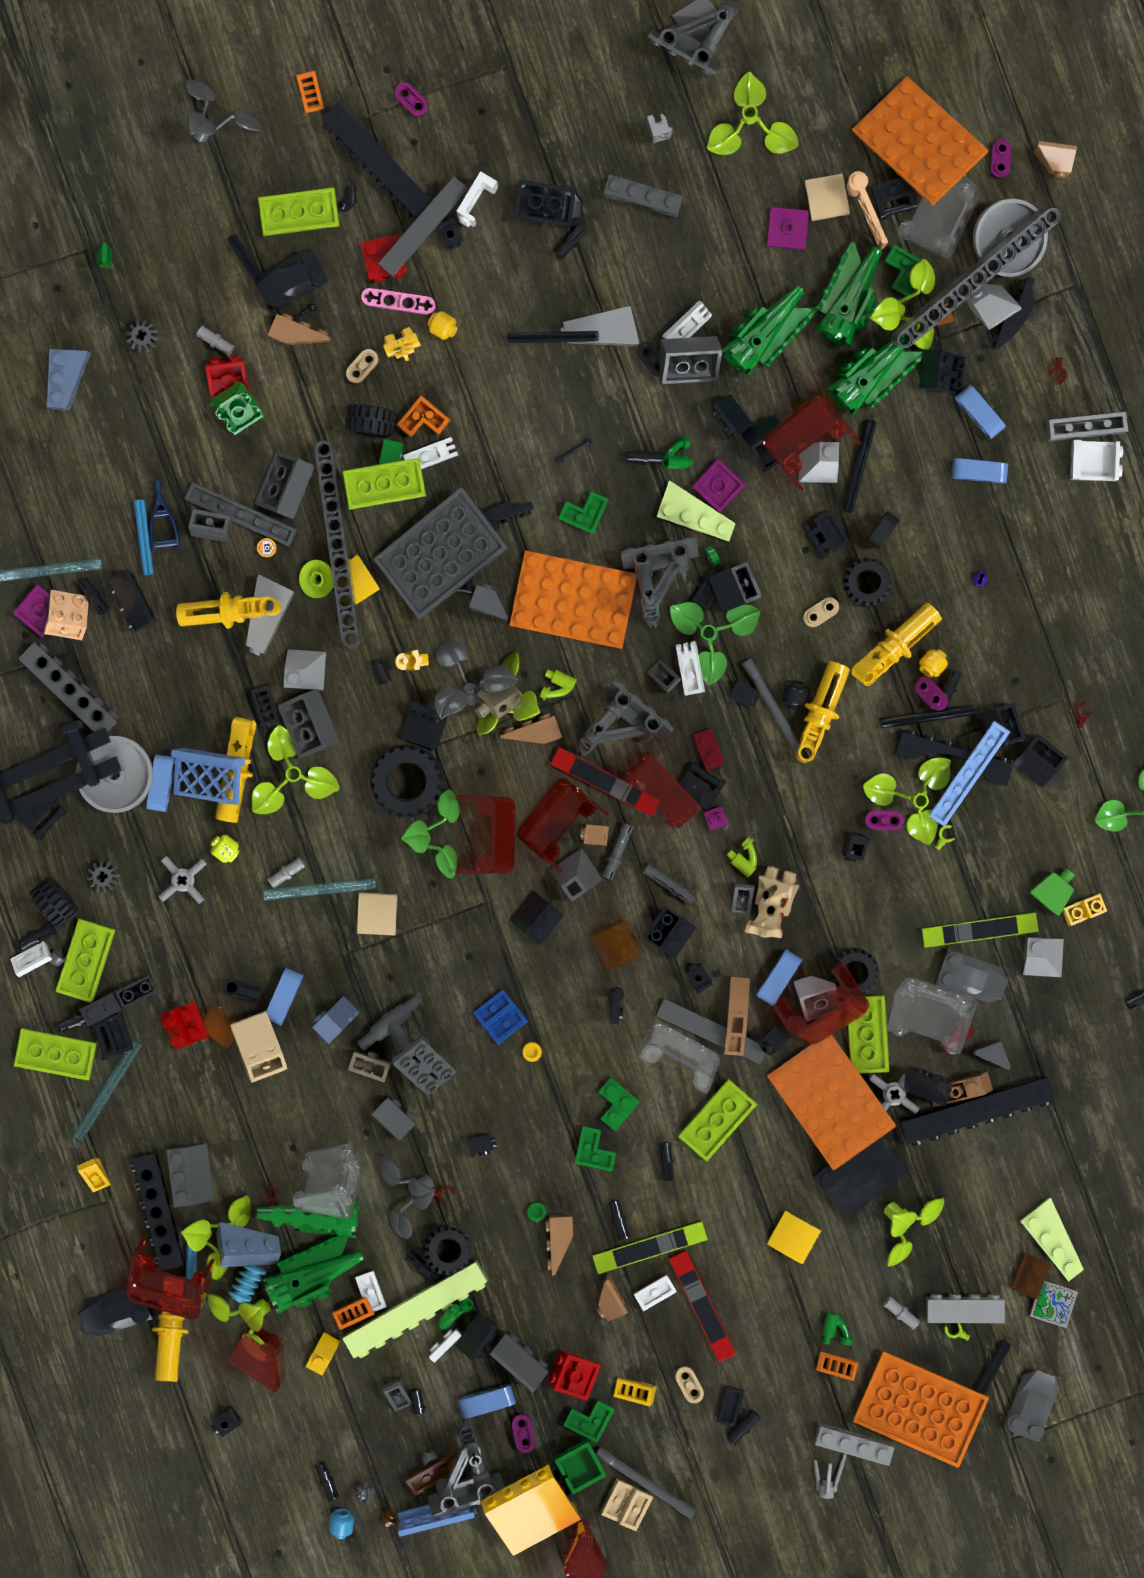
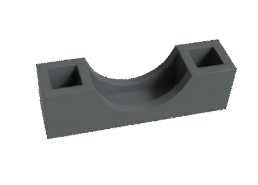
M610 174L604 190V197L620 202L639 204L674 218L678 217L683 200L681 195Z

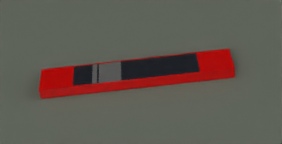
M560 747L550 763L652 817L661 801L659 798Z
M685 1250L670 1257L669 1260L718 1362L736 1355L687 1251Z

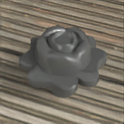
M359 1481V1485L355 1488V1497L361 1503L368 1504L370 1495L375 1494L374 1487H368L366 1482Z

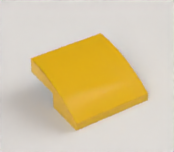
M358 555L350 559L356 605L380 590ZM345 563L339 566L338 568H343ZM347 578L339 580V587L347 585ZM349 597L342 599L345 606L350 604Z
M785 1211L767 1245L803 1264L821 1230Z

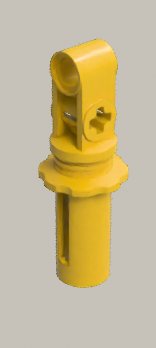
M223 592L220 600L180 603L177 605L176 614L180 626L223 623L229 629L234 625V622L242 623L245 621V618L252 619L278 615L282 610V604L278 599L272 597L243 598L242 596H235L232 598L228 592ZM272 601L274 606L273 609L269 611L268 604ZM220 609V613L196 616L193 614L196 611Z
M925 603L894 632L886 629V639L880 641L878 646L854 665L852 675L864 685L869 686L886 672L894 663L896 664L901 656L910 658V648L942 620L938 611L931 604Z
M833 661L828 662L814 701L811 704L805 703L809 713L804 719L807 724L796 750V758L799 762L807 763L814 759L825 730L830 729L829 724L831 720L839 719L838 714L835 713V708L850 672V669L842 664ZM833 675L837 676L827 705L823 708L822 704ZM803 748L808 749L810 752L808 759L803 758L801 755Z
M240 717L233 719L226 755L245 758V766H241L239 804L233 805L218 802L215 819L233 823L238 822L245 780L247 777H253V773L248 771V764H251V759L249 758L256 730V722L254 720ZM230 769L226 774L232 780L234 778V770ZM222 777L221 787L223 789L227 783ZM229 788L225 793L229 799H233V792Z
M164 1277L162 1314L158 1315L160 1320L159 1327L152 1328V1331L158 1332L157 1335H159L155 1380L178 1382L181 1337L183 1336L182 1334H188V1330L183 1329L182 1326L185 1317L181 1315L185 1277ZM172 1299L177 1303V1306H174L173 1309L168 1306V1302H172Z

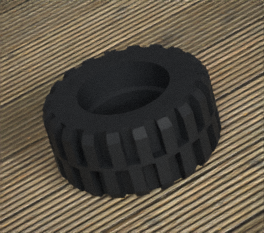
M398 745L386 750L376 760L371 770V792L377 804L384 811L396 817H416L426 813L435 806L443 790L444 776L440 764L427 750L414 745ZM403 763H411L418 766L425 777L424 789L413 799L397 797L389 786V776L392 770Z

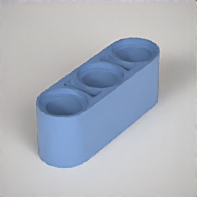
M972 385L967 386L955 397L960 406L989 439H992L1006 427Z
M954 458L951 478L1005 484L1007 483L1008 464Z
M155 755L152 769L153 779L148 793L147 809L167 811L175 758Z
M785 949L756 996L773 1006L797 970L802 959Z
M285 968L266 1011L271 1022L282 1026L304 975Z
M506 1384L459 1398L458 1404L463 1419L512 1406L516 1404L511 1384Z

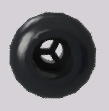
M791 680L784 687L782 700L788 705V708L798 710L799 707L805 706V703H807L809 689L805 686L804 682Z

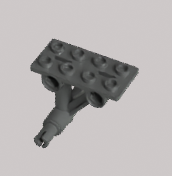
M735 1L724 2L715 12L682 26L670 25L662 33L654 29L647 37L651 39L650 42L652 44L668 48V53L674 56H682L687 64L692 66L694 64L698 65L703 73L715 75L721 68V66L712 62L719 47L718 43L730 21L738 14L739 5ZM713 24L706 39L704 38L702 42L688 35L691 32ZM668 32L673 33L674 39L668 36ZM702 51L708 54V58L702 56Z
M687 537L681 541H666L659 545L648 544L642 548H627L621 551L623 570L634 569L636 579L639 581L642 597V614L648 628L652 629V625H654V628L658 626L660 618L659 604L677 573L686 572L689 569V559L699 557L697 538ZM667 569L654 590L652 583L653 571Z
M614 680L604 693L611 702L604 709L605 712L598 721L589 727L580 738L576 752L577 754L581 752L579 756H586L598 744L637 737L642 743L650 742L654 736L661 742H664L674 728L671 727L669 721L660 718L653 708L644 705L638 696L628 692L622 683ZM620 717L632 726L607 731L613 722L617 721Z
M416 993L406 1003H401L390 1012L384 1014L370 1028V1032L357 1041V1043L366 1051L377 1040L382 1041L391 1034L400 1050V1053L392 1059L393 1065L428 1096L436 1091L445 1081L449 1080L456 1073V1070L440 1051L436 1052L423 1035L414 1041L409 1038L402 1028L401 1024L411 1017V1012L424 1003Z
M462 1419L458 1423L460 1428L459 1438L462 1446L448 1478L439 1479L435 1485L437 1493L427 1497L433 1518L444 1517L449 1513L462 1511L472 1505H480L481 1500L505 1488L500 1472L490 1475L488 1468L485 1467L476 1431L468 1419H464L465 1423H463ZM469 1460L472 1477L459 1481Z

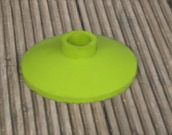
M312 560L303 566L299 576L303 592L312 598H322L330 593L334 584L331 567L326 562Z

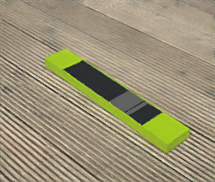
M1036 913L921 928L924 948L1039 932Z
M699 1221L592 1256L597 1272L601 1274L708 1239L703 1223Z

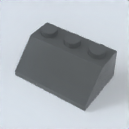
M717 336L661 339L659 351L661 383L718 381L722 348Z
M275 451L254 504L294 519L315 466L299 458Z
M484 583L481 586L476 585L469 606L470 609L507 622L509 618L496 592L493 591V586Z
M319 689L304 693L278 705L299 759L340 742Z
M202 1143L169 1148L167 1150L174 1207L196 1205L215 1200L208 1144Z
M505 1331L491 1347L490 1355L531 1392H534L548 1374V1364L541 1357L537 1359L533 1355L534 1351L528 1345L523 1346L519 1343L520 1339L513 1332L509 1334Z

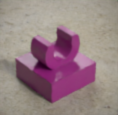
M722 806L704 812L710 831L728 824Z

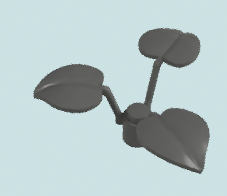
M186 80L185 88L187 92L194 98L204 101L202 114L191 111L187 116L190 135H193L196 140L206 142L210 135L215 134L220 127L231 119H234L235 123L243 128L259 132L263 131L257 118L244 109H235L234 114L228 116L215 127L210 120L205 118L208 100L214 101L215 99L213 90L203 82Z
M457 641L445 642L440 645L436 652L437 663L447 668L457 664L465 686L462 691L460 689L455 691L450 687L439 691L435 697L436 712L442 720L448 715L459 712L466 704H477L479 702L477 693L482 686L487 692H499L516 684L518 679L507 668L493 666L484 672V679L480 681L478 688L473 683H467L460 664L461 661L468 658L467 648Z
M380 1154L379 1170L383 1180L390 1186H395L397 1183H408L409 1191L413 1197L399 1212L393 1209L389 1215L393 1230L402 1239L407 1240L411 1237L412 1226L408 1218L403 1215V1212L413 1202L419 1209H426L433 1198L434 1184L428 1175L419 1179L414 1177L408 1180H400V1172L396 1165L385 1155Z

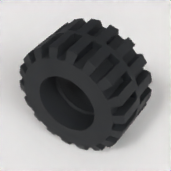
M351 404L348 405L345 429L356 434L388 438L393 435L396 413L391 409Z
M859 559L851 564L844 574V592H846L848 599L850 598L854 604L870 607L877 605L885 600L892 589L891 584L893 580L890 575L891 572L878 559ZM871 571L878 577L879 585L876 591L866 594L858 589L856 579L861 572Z
M46 877L29 892L31 900L38 910L56 927L62 928L79 913L77 905L59 883L50 877Z
M847 948L843 952H839L832 961L830 976L837 989L845 995L860 997L863 994L870 993L869 991L876 987L875 984L878 983V976L880 975L879 965L873 955L864 949ZM851 961H859L866 968L865 978L859 983H850L844 977V968Z
M451 1226L436 1228L431 1233H428L427 1238L423 1240L422 1244L424 1245L421 1248V1252H423L422 1259L425 1260V1265L433 1272L440 1275L456 1274L469 1264L468 1260L472 1256L470 1254V1250H472V1245L470 1246L469 1244L470 1239L458 1228ZM444 1239H449L456 1245V1256L450 1262H443L437 1256V1246Z

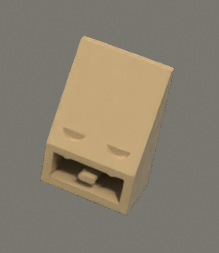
M266 1011L230 1024L246 1074L251 1083L288 1069Z

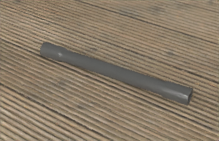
M751 658L742 663V666L755 684L796 756V750L800 742ZM803 748L801 755L803 758L808 759L809 755Z
M601 1446L596 1451L599 1460L612 1466L670 1504L684 1516L691 1519L695 1514V1508L638 1473Z

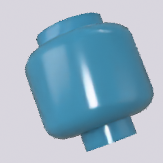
M340 1508L331 1513L329 1517V1532L337 1539H344L351 1535L354 1527V1516L350 1511Z

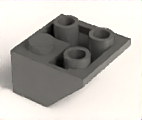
M582 848L550 869L571 902L603 880Z

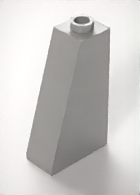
M631 306L563 322L564 327L560 328L561 331L599 332V341L567 343L639 346Z
M261 575L257 577L254 597L276 598L281 602L282 610L275 616L250 619L246 646L250 647V652L258 656L260 653H266L295 593ZM272 601L268 604L269 611H271L274 606Z

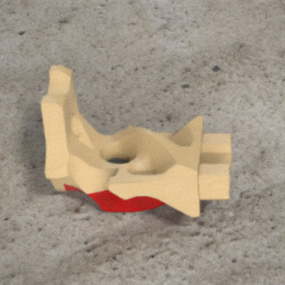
M768 866L765 875L759 876V888L755 904L759 905V914L754 921L750 920L747 923L746 933L756 934L764 938H782L781 922L784 916L789 915L793 899L799 887V884L795 883L796 873L784 871L783 879L777 878L779 868ZM765 891L769 893L767 899L764 898ZM769 906L774 907L775 911L773 914L767 913Z

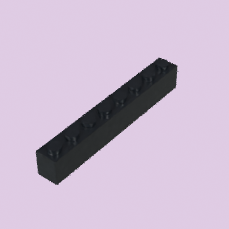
M339 103L322 117L324 129L329 134L333 132L337 136L335 140L343 148L346 146L350 150L349 155L356 162L360 160L364 164L362 168L368 175L373 174L377 178L375 182L382 189L385 187L388 189L390 198L395 203L399 201L404 206L402 210L407 216L410 217L412 215L417 219L432 202L421 188Z
M1044 1076L900 1120L906 1143L917 1146L923 1143L922 1140L930 1138V1141L941 1138L942 1134L948 1133V1135H953L960 1132L959 1129L964 1127L972 1129L978 1127L977 1123L985 1121V1124L995 1122L996 1118L1003 1116V1118L1014 1116L1016 1111L1021 1110L1023 1113L1033 1110L1032 1107L1039 1104L1040 1107L1050 1105L1051 1101L1055 1100L1049 1078Z

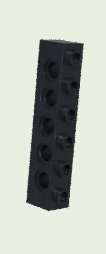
M153 1152L134 1157L131 1163V1170L137 1176L138 1181H135L137 1192H141L142 1200H140L142 1211L146 1212V1228L151 1231L152 1237H149L151 1247L155 1248L156 1251L154 1256L155 1264L157 1267H160V1271L182 1266L185 1260L158 1154ZM144 1170L151 1171V1179L144 1178ZM149 1188L156 1190L157 1196L155 1198H151L148 1195L147 1191ZM153 1207L161 1209V1216H155L152 1213ZM157 1226H164L166 1228V1234H159L157 1232ZM163 1244H168L171 1247L170 1253L162 1251Z

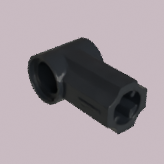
M235 978L227 979L223 985V991L226 995L254 1003L258 1002L262 987L242 982ZM229 982L236 983L237 990L235 992L227 990L226 985Z

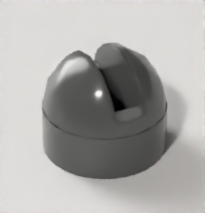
M54 949L51 953L52 960H50V963L53 966H60L66 960V956L57 949Z
M432 1450L424 1451L421 1457L424 1466L438 1460L436 1453Z

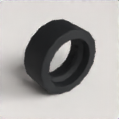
M887 511L873 529L867 541L879 549L895 529L900 519Z

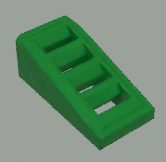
M102 243L97 249L96 265L98 268L112 267L113 250L106 243Z

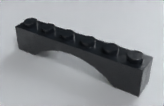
M906 729V732L900 733L894 754L909 759H917L925 755L943 753L954 755L966 761L972 753V748L961 746V749L953 747L954 743L945 740L942 743L935 742V737L925 735L924 738L918 737L917 732ZM998 756V760L992 758L981 773L984 779L988 782L1007 786L1013 764L1009 763L1010 759Z

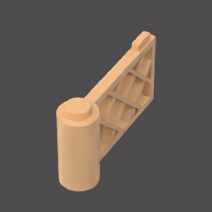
M857 171L849 177L846 191L849 195L857 197L877 246L881 250L885 248L888 241L865 190L868 178L865 173Z

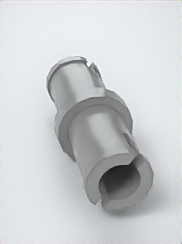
M201 326L197 332V337H200L209 343L210 347L213 349L217 348L228 357L235 349V346L222 339L221 335L214 334L205 326Z
M298 857L289 865L282 866L279 872L269 877V883L275 889L285 880L292 879L295 873L305 868V863Z
M891 1296L885 1300L883 1306L896 1315L895 1318L897 1320L901 1319L912 1330L918 1326L920 1320L912 1315L906 1306H901Z

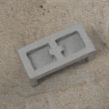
M661 114L662 121L660 123H655L653 115L647 116L646 124L653 144L671 138L672 129L668 126L666 117Z

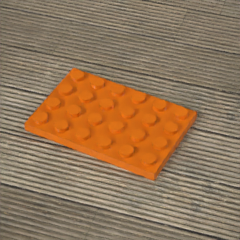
M908 76L852 129V132L932 206L988 153V149Z
M525 551L509 626L622 649L637 580L635 573Z
M830 1032L767 1075L833 1171L897 1127Z
M882 1351L852 1421L959 1468L989 1400V1396Z

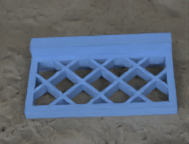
M187 748L172 749L171 757L175 758L174 795L233 805L239 804L241 766H245V758ZM182 762H185L189 768L185 773L181 769ZM199 764L204 769L201 775L195 769ZM214 767H216L220 773L216 778L211 773V770ZM230 769L234 770V778L232 780L226 774ZM191 772L196 778L193 783L187 777ZM206 775L212 781L208 786L203 781ZM222 777L227 783L223 789L218 783ZM184 780L188 788L185 791H180L181 782ZM198 783L203 788L200 794L194 788ZM213 786L219 792L216 796H213L210 791ZM229 788L233 792V799H229L225 793Z
M429 1504L398 1512L400 1520L399 1536L475 1518V1514H477L476 1505L437 1518H433Z

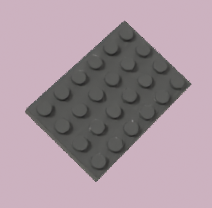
M461 487L376 556L374 561L417 618L421 620L509 547L466 490Z

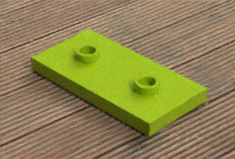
M334 187L258 197L264 237L340 227Z
M419 458L343 471L349 510L426 497Z
M78 918L56 992L93 1003L116 931L115 929Z
M885 995L846 997L850 1061L859 1073L890 1072Z
M21 1028L14 1066L89 1081L97 1042Z
M728 1078L678 1137L707 1162L755 1108L757 1103Z

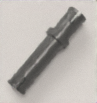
M622 823L613 849L606 858L607 863L601 875L602 877L613 880L615 871L622 862L620 860L634 828L633 826Z
M651 863L643 872L672 892L674 897L681 898L689 905L692 904L697 896L683 886L684 884L674 881Z

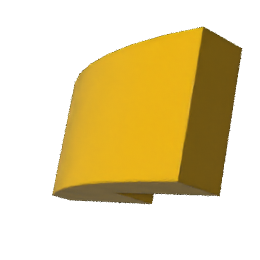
M1097 894L1066 906L1062 911L1068 926H1072L1105 913L1107 909L1101 894Z

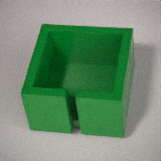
M588 1439L554 1457V1461L562 1476H564L572 1494L607 1476Z

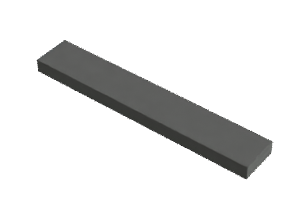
M454 176L378 264L394 277L469 189Z
M193 482L184 499L213 513L231 516L233 522L290 547L297 532V529Z
M663 999L656 1014L657 1017L725 1048L726 1027L667 999ZM746 1037L744 1056L742 1057L761 1064L765 1053L756 1041Z

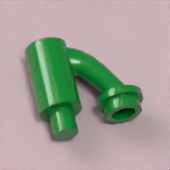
M680 436L679 441L668 449L666 456L662 460L664 469H687L688 466L694 465L693 458H688L686 455L675 456L679 449L686 450L690 447V439L688 437Z
M465 1298L459 1302V1305L449 1306L438 1319V1326L443 1330H447L464 1312L472 1310L473 1302L469 1298Z
M826 1312L821 1333L824 1336L822 1343L829 1345L831 1338L835 1336L837 1326H839L843 1334L839 1338L840 1343L851 1346L854 1339L850 1338L845 1321L836 1313Z

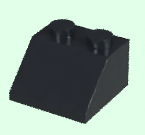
M774 414L741 435L763 472H766L796 452L783 425Z
M534 891L510 921L537 944L541 945L564 914Z

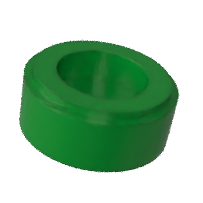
M709 546L704 549L708 561L713 566L720 562L719 556L713 547Z
M533 1202L527 1209V1215L532 1221L539 1222L546 1216V1207L540 1202Z

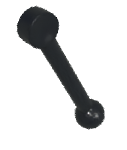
M310 304L307 309L293 316L292 321L309 311H315L316 305Z
M586 438L582 444L563 456H557V462L562 463L565 458L579 449L591 445V439Z

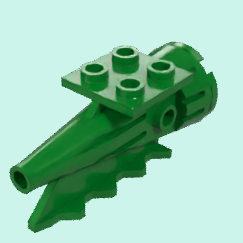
M851 242L846 252L842 255L840 264L833 273L831 282L825 289L821 302L816 307L818 313L826 315L815 330L818 334L821 331L825 333L824 338L840 346H844L846 343L847 347H850L855 331L860 334L862 329L865 330L870 320L868 317L878 305L875 290L870 288L882 254L880 249L872 247L863 262H861L854 242Z
M798 285L768 310L764 307L750 308L743 316L745 319L741 323L738 322L731 329L733 333L729 337L733 340L722 348V353H726L723 357L738 371L741 368L745 370L744 375L746 376L751 375L759 361L764 368L769 367L774 359L796 337L797 333L809 322L817 309L815 307L794 308L805 293Z
M904 334L899 338L900 343H903L905 340ZM889 341L877 351L873 348H863L862 350L859 348L852 354L853 358L848 363L844 362L838 368L839 372L836 376L839 379L828 386L826 391H831L829 394L831 399L842 410L847 408L849 410L847 414L850 416H854L864 402L868 408H875L877 403L886 397L891 389L922 360L924 352L903 351L904 348L895 346L892 341Z
M302 1194V1204L258 1207L257 1218L271 1221L275 1227H280L283 1223L293 1225L297 1229L300 1227V1232L334 1234L356 1238L357 1233L353 1232H356V1228H358L359 1206L355 1205H358L359 1200L340 1201L341 1196Z
M338 1235L306 1251L295 1254L284 1261L278 1262L277 1265L281 1273L263 1278V1282H268L265 1288L273 1306L279 1307L276 1312L280 1314L293 1305L305 1308L313 1304L312 1300L314 1299L323 1300L329 1297V1293L333 1291L332 1287H330L332 1280L364 1260L361 1250L342 1255L349 1237ZM299 1281V1286L295 1287V1283Z

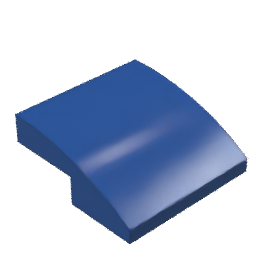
M504 990L473 1013L498 1045L528 1022Z

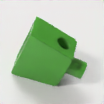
M1067 868L1060 876L1050 872L1028 892L1056 916H1059L1074 892V889L1068 883L1075 875Z

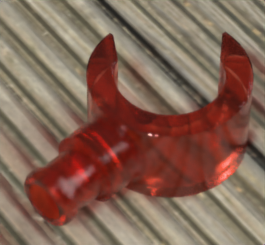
M1059 357L1056 358L1055 367L1048 374L1049 376L1054 371L1062 373V380L1056 385L1062 384L1067 377L1066 371L1062 368V358Z
M1080 702L1075 706V714L1078 717L1077 728L1083 729L1086 719L1093 714V712H1090L1086 716H1082L1079 713V707L1086 702Z
M268 1184L267 1187L274 1190L275 1196L267 1198L261 1195V1198L268 1202L269 1206H276L275 1200L278 1197V1189L275 1185Z
M444 1185L439 1190H435L433 1196L446 1203V1200L441 1196V1192L444 1189H449L455 1195V1190L450 1185Z

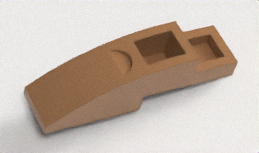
M730 978L724 1054L744 1056L750 978Z

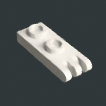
M698 301L662 337L664 339L690 338L711 318L712 314L701 301Z
M452 437L403 456L405 460L419 458L422 470L456 457L458 453H449L450 450L456 448L454 444L447 447L446 444L453 441Z
M695 641L690 643L691 650L688 642L683 643L684 651L681 644L676 645L685 695L705 692Z

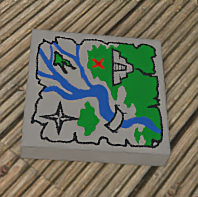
M1045 1281L1039 1299H1034L1029 1316L1067 1328L1078 1291Z

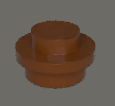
M382 1510L380 1513L379 1521L384 1526L390 1528L392 1525H396L398 1520L393 1511Z

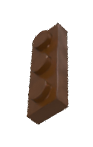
M454 1450L406 1477L405 1481L413 1494L416 1496L436 1485L439 1479L448 1478L457 1458V1452Z

